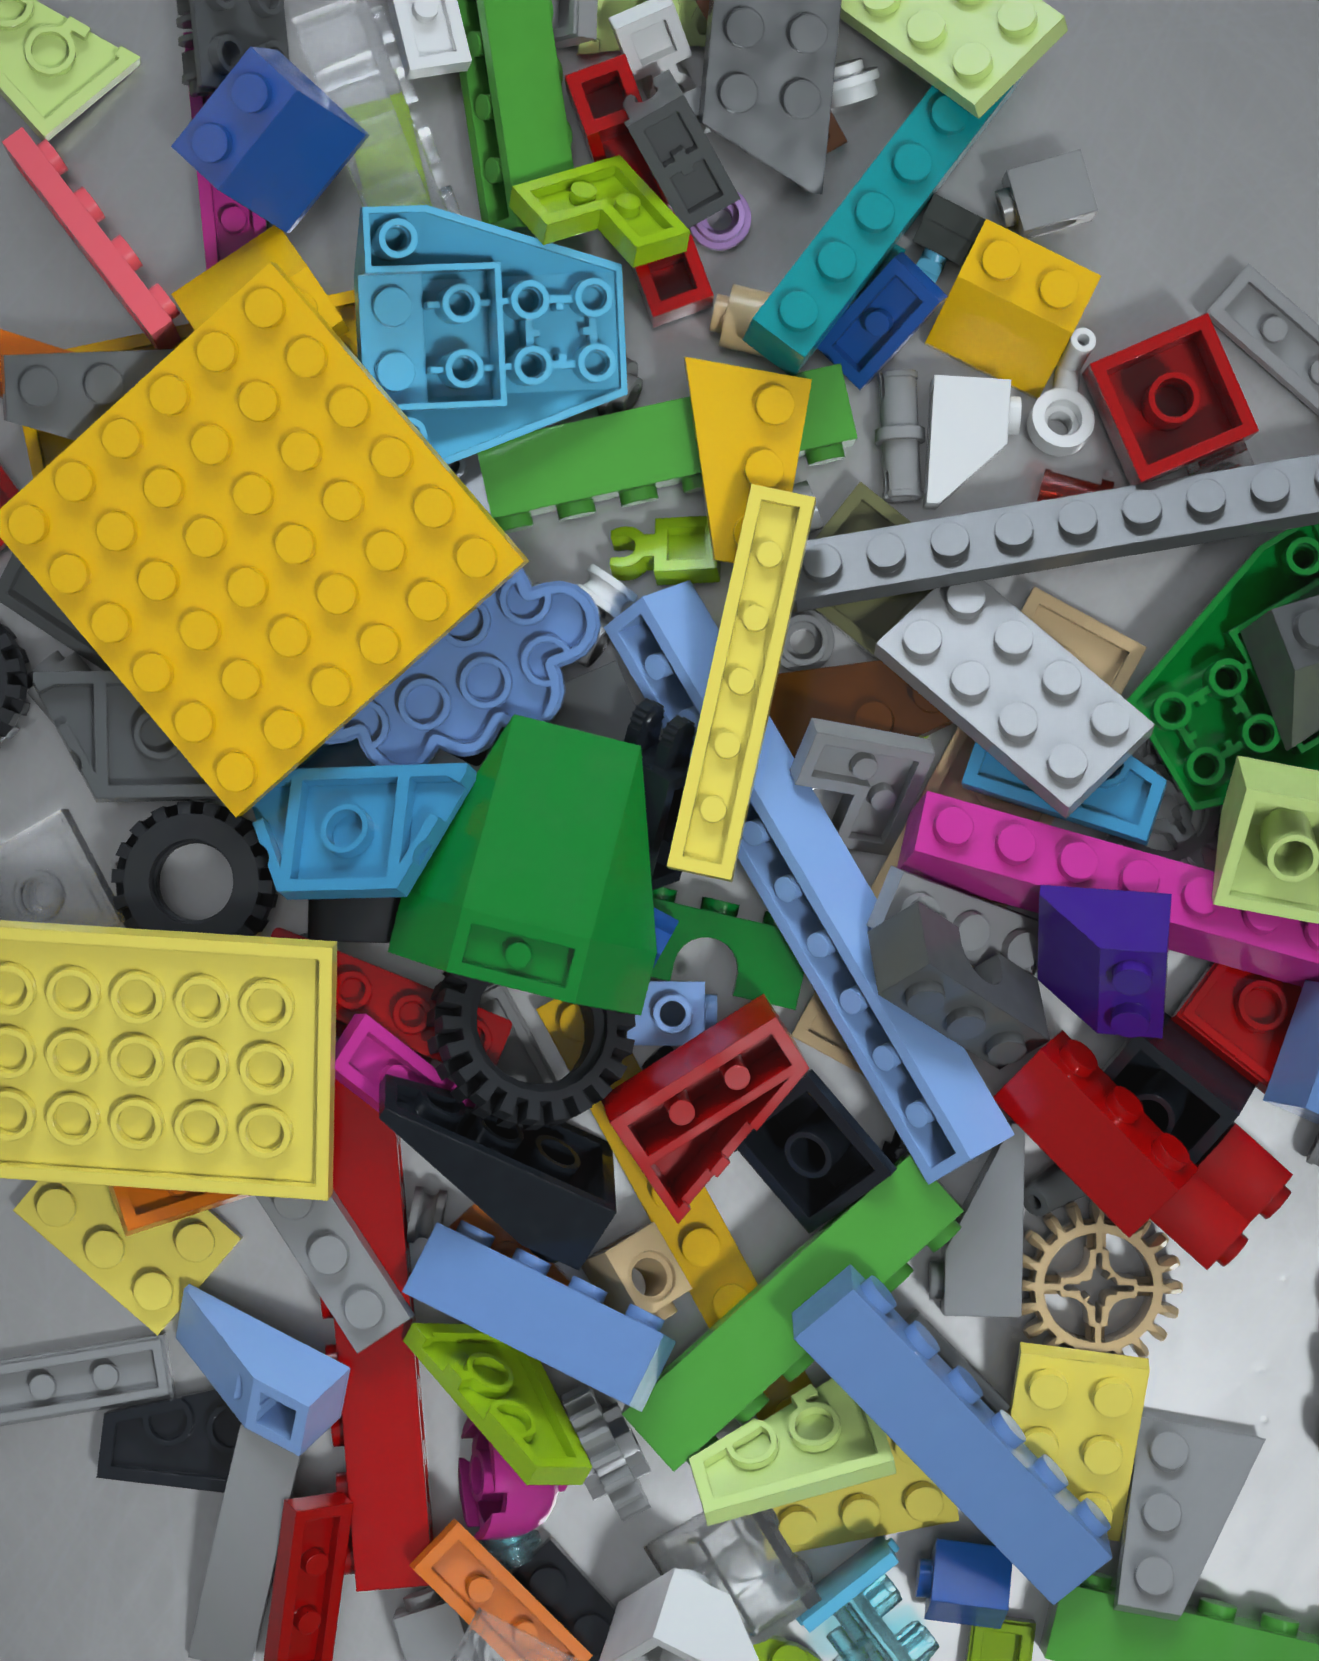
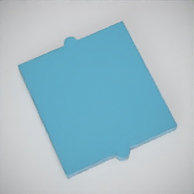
M885 1535L875 1537L795 1600L798 1609L793 1615L801 1626L804 1625L809 1633L898 1564L899 1560L895 1553L900 1549L892 1538L888 1539Z

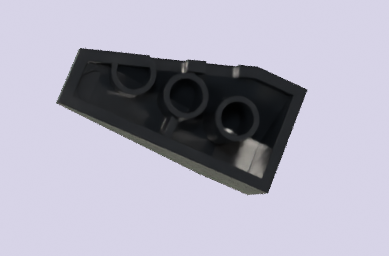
M385 1074L380 1083L379 1119L522 1246L529 1248L533 1254L550 1263L561 1262L576 1270H580L617 1213L613 1150L608 1141L566 1122L553 1127L545 1125L538 1130H523V1124H517L510 1129L497 1126L498 1117L490 1115L482 1119L471 1113L473 1108L465 1106L463 1102L459 1103L450 1093V1090Z

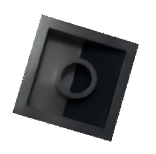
M1164 1012L1163 1038H1127L1102 1070L1117 1086L1130 1090L1141 1102L1144 1113L1164 1133H1169L1180 1140L1188 1150L1190 1160L1196 1164L1240 1115L1256 1086L1171 1020V1016Z
M813 1069L805 1073L757 1131L753 1129L737 1147L740 1154L809 1234L887 1179L897 1169Z

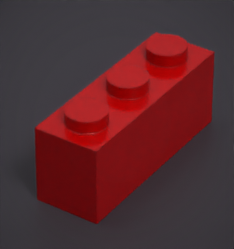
M1063 1030L1043 1046L993 1096L996 1103L1128 1238L1143 1226L1199 1170L1190 1160L1188 1150L1183 1143L1175 1136L1164 1133L1144 1113L1139 1099L1125 1087L1117 1086L1098 1066L1093 1052L1082 1042L1071 1039Z

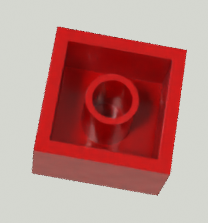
M1208 313L1090 363L1082 373L1130 486L1157 480L1247 441L1259 432Z

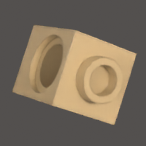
M655 1222L621 1236L589 1256L581 1267L591 1284L608 1292L603 1304L622 1314H625L631 1303L666 1320L678 1311L673 1301L693 1289ZM633 1268L637 1269L645 1280L646 1289L644 1295L633 1284Z

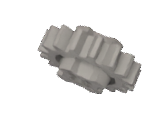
M582 1384L560 1395L572 1426L593 1466L584 1481L593 1501L608 1494L615 1510H617L623 1521L651 1508L638 1478L652 1471L629 1423L622 1415L618 1403L616 1402L603 1409L592 1388L586 1384Z

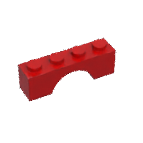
M622 54L565 75L566 92L592 163L620 155L674 213L624 123L630 119L623 108L625 98L628 95H633L638 102H643L626 55ZM691 233L686 252L634 268L631 266L653 328L713 307L714 294Z

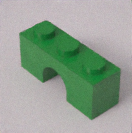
M664 887L653 890L654 907L675 918L679 923L656 962L651 977L670 981L676 956L683 946L698 938H714L727 945L736 960L737 972L732 991L733 996L754 1000L764 993L771 1005L796 1010L804 971L770 912L765 911L762 923L738 918L740 906L738 904L702 896L699 909L675 903L677 890Z

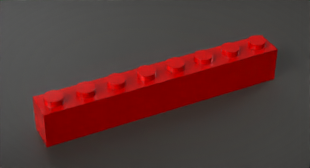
M335 1079L333 1189L415 1314L414 1298L402 1292L412 1273L410 1244L406 1242L408 1220L401 1138L379 1119L378 1111ZM320 1297L323 1319L334 1318ZM415 1316L359 1353H356L334 1318L336 1344L325 1345V1355L351 1368L342 1414L331 1426L333 1446H344L346 1471L336 1472V1492L344 1493L353 1502L351 1517L352 1535L349 1536L344 1575L355 1574L356 1592L429 1586L409 1566L434 1540L419 1359L403 1342L412 1323H416Z

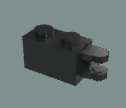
M645 698L632 711L631 722L627 727L624 742L640 745L642 748L653 891L680 881L682 871L669 869L667 862L691 759L690 753L694 741L692 739L695 735L696 727H694V722L676 715L663 728L664 731L660 741L659 736L663 725L661 722L665 712L663 710L664 706L654 700L651 701Z

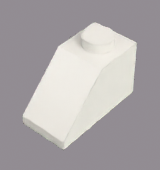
M934 375L930 382L923 509L935 510L1004 449L1008 443V435H1019L1022 400L1021 397L1010 396L1011 379Z

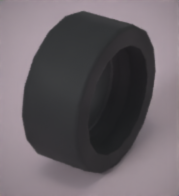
M401 897L308 899V939L356 943H390Z

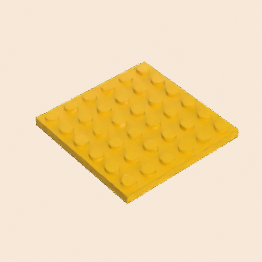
M269 262L0 509V538L235 817L243 816L529 562L522 551L277 263Z

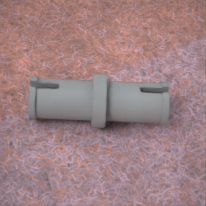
M892 369L877 373L881 428L875 430V444L882 446L884 486L882 499L886 502H911L923 499L919 444L925 442V427L918 426L916 382L918 371L911 369Z

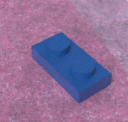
M901 252L886 265L844 312L817 349L834 365L841 363L843 374L861 390L872 381L877 373L882 370L948 296L904 252Z

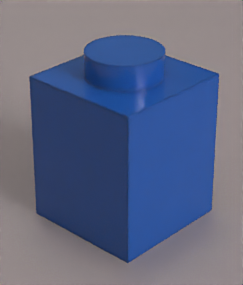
M937 1538L930 1558H919L917 1567L915 1597L926 1598L924 1619L1001 1629L1009 1611L1012 1563L996 1546Z

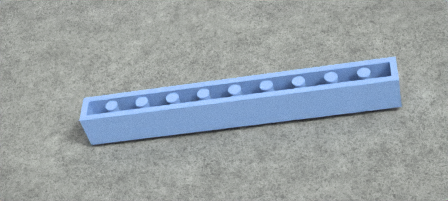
M688 580L642 596L603 628L644 698H648L651 701L654 700L664 706V718L661 722L663 723L662 729L676 715L682 718L685 717L695 723V735L692 739L695 741L719 629L693 584ZM769 716L738 859L929 1185L1015 1134L965 1048L878 995L867 933L872 929L867 926V922L877 898L812 787L795 785L790 772L794 757Z

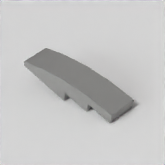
M242 1423L226 1483L188 1655L189 1658L201 1661L254 1660L275 1574L284 1500L292 1499L293 1487L301 1455L297 1456L246 1429Z

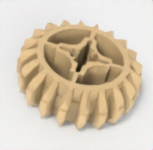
M1090 1200L1089 1218L1082 1219L1080 1208L1074 1201L1065 1205V1213L1069 1223L1061 1226L1058 1219L1051 1212L1042 1216L1044 1224L1052 1233L1045 1240L1031 1229H1028L1024 1234L1027 1242L1038 1248L1034 1257L1023 1253L1022 1267L1029 1269L1028 1277H1022V1291H1028L1029 1297L1022 1299V1316L1030 1313H1035L1036 1315L1035 1318L1026 1323L1022 1328L1024 1335L1031 1339L1047 1331L1048 1335L1043 1340L1042 1345L1060 1347L1064 1344L1066 1345L1065 1348L1103 1353L1109 1352L1110 1354L1124 1355L1122 1348L1130 1345L1133 1352L1139 1357L1146 1358L1149 1355V1350L1139 1338L1148 1331L1155 1339L1164 1341L1168 1334L1160 1325L1154 1323L1157 1314L1159 1313L1174 1319L1179 1314L1177 1307L1162 1301L1163 1293L1178 1294L1183 1291V1284L1180 1281L1163 1279L1162 1275L1164 1272L1176 1269L1180 1265L1179 1258L1175 1255H1165L1157 1258L1155 1255L1169 1242L1167 1235L1163 1232H1158L1145 1240L1143 1235L1150 1227L1151 1219H1149L1128 1238L1110 1219L1104 1218V1212L1092 1200ZM1106 1234L1120 1237L1132 1245L1143 1263L1146 1276H1132L1129 1273L1114 1272L1110 1266L1109 1250L1106 1249ZM1086 1235V1245H1083L1082 1259L1077 1267L1066 1272H1055V1275L1046 1274L1051 1260L1065 1244L1077 1237ZM1098 1265L1103 1269L1100 1274L1106 1280L1111 1279L1117 1285L1125 1286H1110V1289L1100 1290L1098 1300L1095 1301L1094 1306L1088 1301L1090 1295L1085 1290L1080 1292L1074 1285L1066 1284H1080L1081 1281L1091 1280L1093 1270ZM1044 1294H1059L1061 1297L1074 1298L1079 1301L1082 1309V1320L1085 1322V1336L1072 1333L1055 1322L1048 1310ZM1144 1296L1143 1302L1135 1316L1119 1330L1105 1335V1326H1108V1316L1113 1305L1123 1299Z

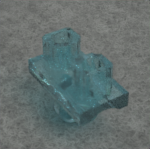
M886 1574L882 1575L833 1614L841 1625L833 1629L826 1636L838 1652V1655L832 1661H929L938 1650L939 1644L926 1626L919 1621H911L896 1635L892 1633L882 1617L903 1599L899 1590Z

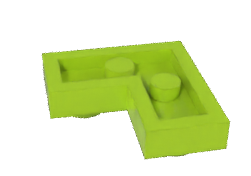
M620 155L512 186L509 207L543 245L598 229L633 268L687 251L690 230Z

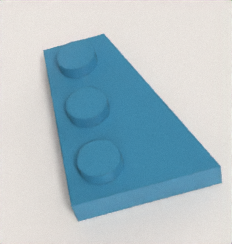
M975 742L961 784L964 789L1147 846L1167 787V780L1131 755L1065 819Z

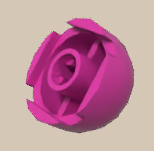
M468 1417L463 1426L461 1439L473 1438L472 1455L470 1462L465 1458H459L458 1478L460 1501L467 1527H480L473 1537L477 1541L502 1540L524 1535L539 1527L552 1512L556 1504L558 1492H564L567 1485H526Z

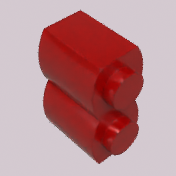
M1235 1122L1227 1128L1195 1164L1199 1170L1150 1218L1206 1270L1216 1261L1222 1267L1229 1264L1248 1242V1238L1242 1233L1248 1224L1258 1214L1264 1219L1270 1218L1291 1194V1190L1285 1185L1293 1174Z

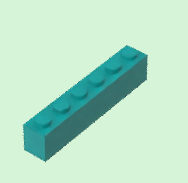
M1022 77L979 119L932 85L752 318L742 340L790 376H796L930 202L934 193L936 194L1009 99Z

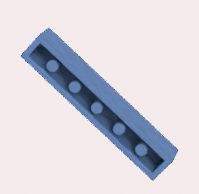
M851 1264L848 1265L792 1312L794 1340L1054 1606L1113 1558L1107 1532L1111 1529L1108 1519L1093 1501L1085 1498L1080 1502L1066 1488L1069 1482L1065 1474L1048 1455L1043 1454L1037 1458L1024 1444L1026 1437L1022 1429L1007 1412L1000 1410L995 1414L980 1399L983 1396V1392L966 1369L960 1365L956 1366L953 1370L937 1354L940 1351L938 1343L920 1322L915 1320L909 1325L895 1311L894 1308L897 1304L894 1297L878 1278L871 1275L865 1279Z

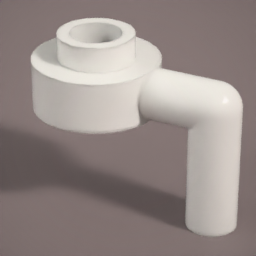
M1078 328L1073 332L1056 365L1053 389L1044 392L1037 399L1028 415L1027 430L1030 439L1038 449L1052 456L1062 457L1076 453L1084 446L1094 428L1095 415L1089 401L1078 392L1081 368L1096 344L1094 333L1087 328ZM1059 420L1063 422L1067 427L1068 433L1059 435L1053 432L1048 427V421Z

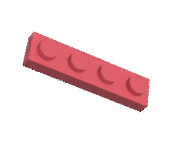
M23 127L4 139L2 144L14 166L156 349H171L182 341L172 321L180 315L177 307L158 283L148 289L135 271L143 265L125 239L118 235L110 241L98 223L105 219V216L87 190L82 186L73 193L62 179L61 175L67 172L68 168L48 140L44 139L36 145Z

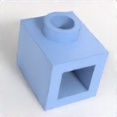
M650 980L641 1016L635 1015L636 1026L627 1031V1039L635 1040L634 1045L682 1046L717 1023V994H705V981Z

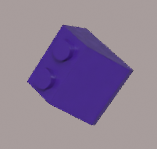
M1040 885L1037 980L1097 1034L1120 1035L1128 1038H1163L1172 894Z

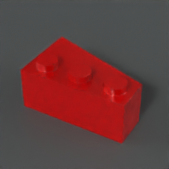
M763 993L615 1087L601 1101L609 1123L677 1224H679L691 1210L689 1204L713 1176L719 1177L730 1164L729 1157L753 1129L757 1131L810 1068L795 1040Z

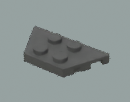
M709 0L698 116L699 123L742 148L744 152L761 163L770 166L789 178L805 191L822 194L842 0Z
M113 671L33 672V686L96 803L220 800Z

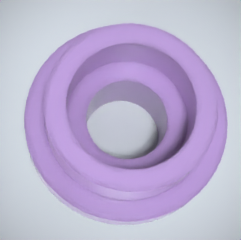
M739 192L737 193L741 199L724 208L732 218L728 228L715 230L710 227L707 218L689 228L692 236L700 245L710 250L724 251L734 248L745 239L751 225V211L746 199Z

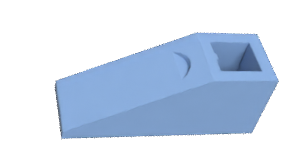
M191 1284L184 1288L176 1339L246 1429L297 1456L303 1454L341 1417L351 1368Z

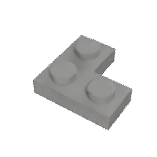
M811 718L790 772L795 785L843 793L831 822L847 849L888 856L904 828L936 753L930 739Z

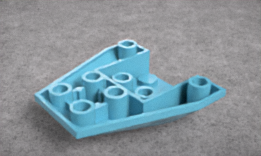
M429 205L360 208L354 268L358 360L447 464L454 463L628 394L622 264L554 243L543 245L537 238Z

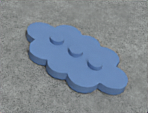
M522 567L328 739L325 744L344 743L358 739L366 757L376 766L429 764L440 749L461 757L479 755L491 748L503 727L507 726L514 714L549 723L562 708L566 693L564 674L561 667L572 664L588 655L598 641L601 629L599 608L592 596L578 585L564 581H553L533 586L529 576Z

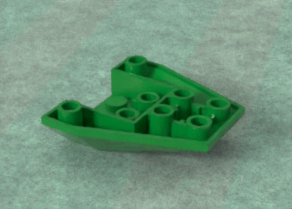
M1319 524L1287 529L1258 546L1126 699L1155 724L1152 735L1148 740L1191 812L1223 805L1237 755L1319 771V731L1286 752L1240 631L1271 609L1319 595Z
M514 714L479 768L476 782L407 897H401L388 952L449 973L573 1004L641 1016L657 954L641 746Z

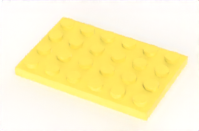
M0 920V1178L328 1201L333 1193L337 941Z

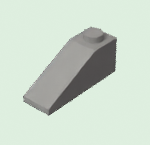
M1007 1120L1015 1135L992 1148L962 1205L964 1212L955 1219L962 1228L941 1247V1261H930L929 1300H940V1311L944 1316L1022 1317L1025 1132L1013 1120Z

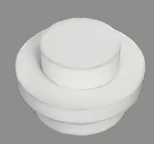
M862 58L835 64L831 108L856 103L877 95L878 90L875 79L880 77L878 67L865 68Z

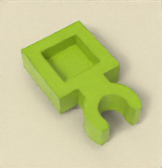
M707 516L655 518V534H643L640 530L628 526L611 530L614 551H633V553L626 557L610 558L609 564L612 576L617 580H633L642 576L646 571L654 570L657 586L677 585L688 580L692 584L720 582L721 561L713 560Z

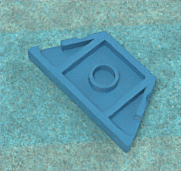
M468 763L295 769L252 807L256 821L252 823L260 845L266 848L269 854L268 868L276 891L287 900L407 897L476 782L477 771Z

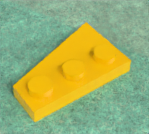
M684 357L713 560L734 564L751 484L793 492L812 379Z

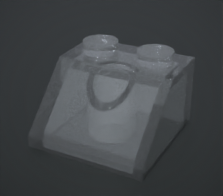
M773 1508L707 1526L704 1512H701L643 1547L660 1576L675 1567L678 1569L694 1570L706 1576L710 1580L711 1586L731 1595L752 1645L765 1642L822 1600L813 1586V1575L810 1568L800 1556L792 1552L779 1531V1520Z

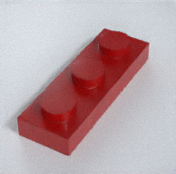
M342 1492L284 1500L264 1661L333 1660L353 1502Z

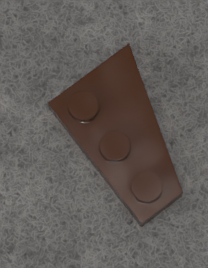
M881 660L778 673L769 713L794 758L811 718L924 738L953 724L950 719Z

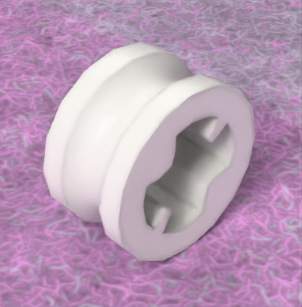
M591 564L587 569L590 574L589 580L585 584H577L589 593L597 607L605 611L606 615L612 619L622 613V608L626 603H634L638 598V595L594 564Z

